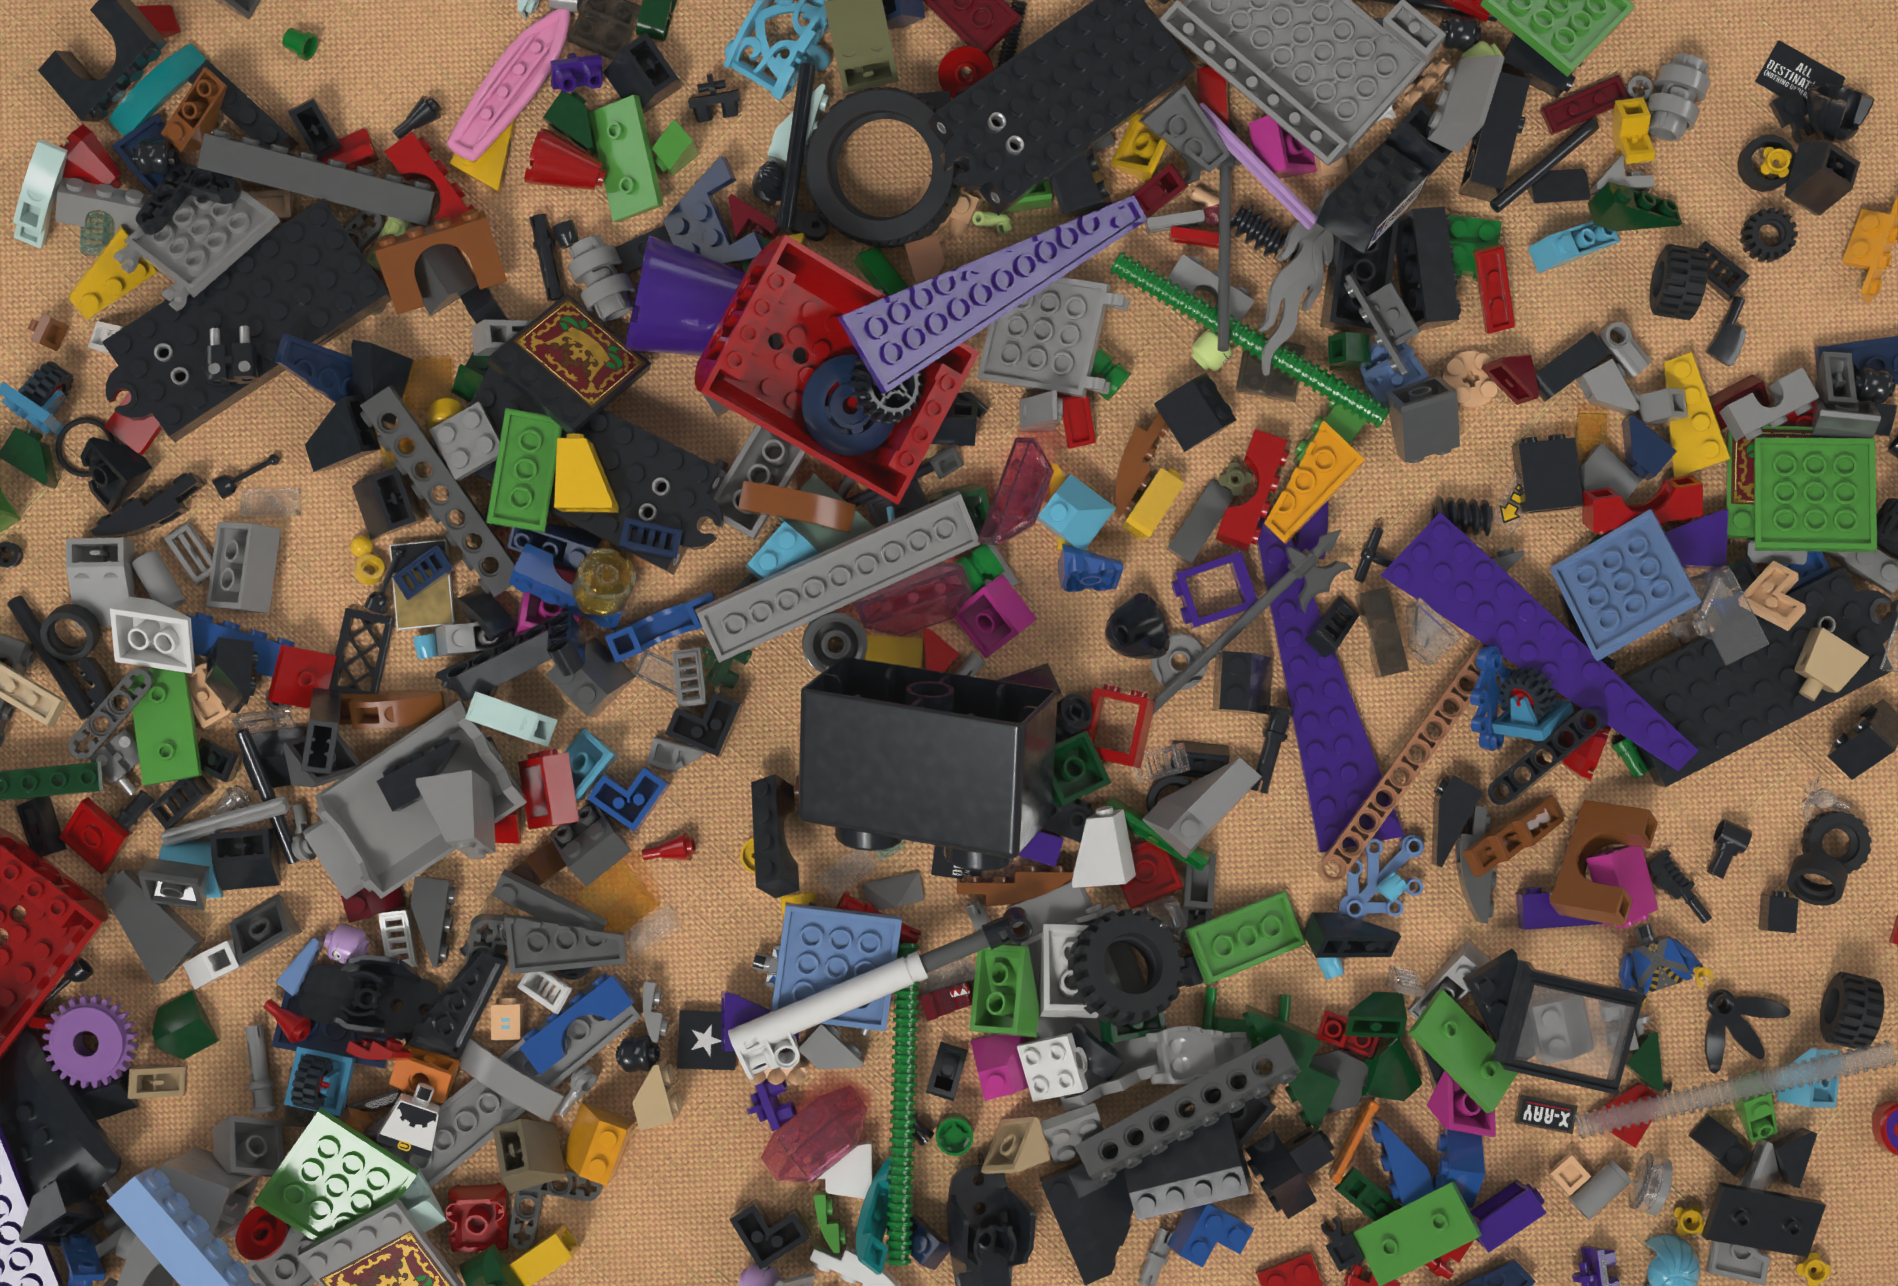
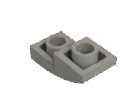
M647 979L644 981L643 987L645 1024L652 1042L658 1043L661 1040V1036L667 1035L669 1019L664 1018L665 1011L654 1009L655 1005L659 1006L661 1002L662 989L658 988L659 981Z

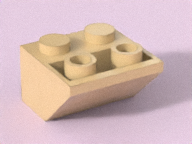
M665 1058L660 1059L653 1065L632 1102L640 1131L674 1122L680 1114V1109H683L679 1092L674 1093L672 1081H675V1075L672 1065H667Z

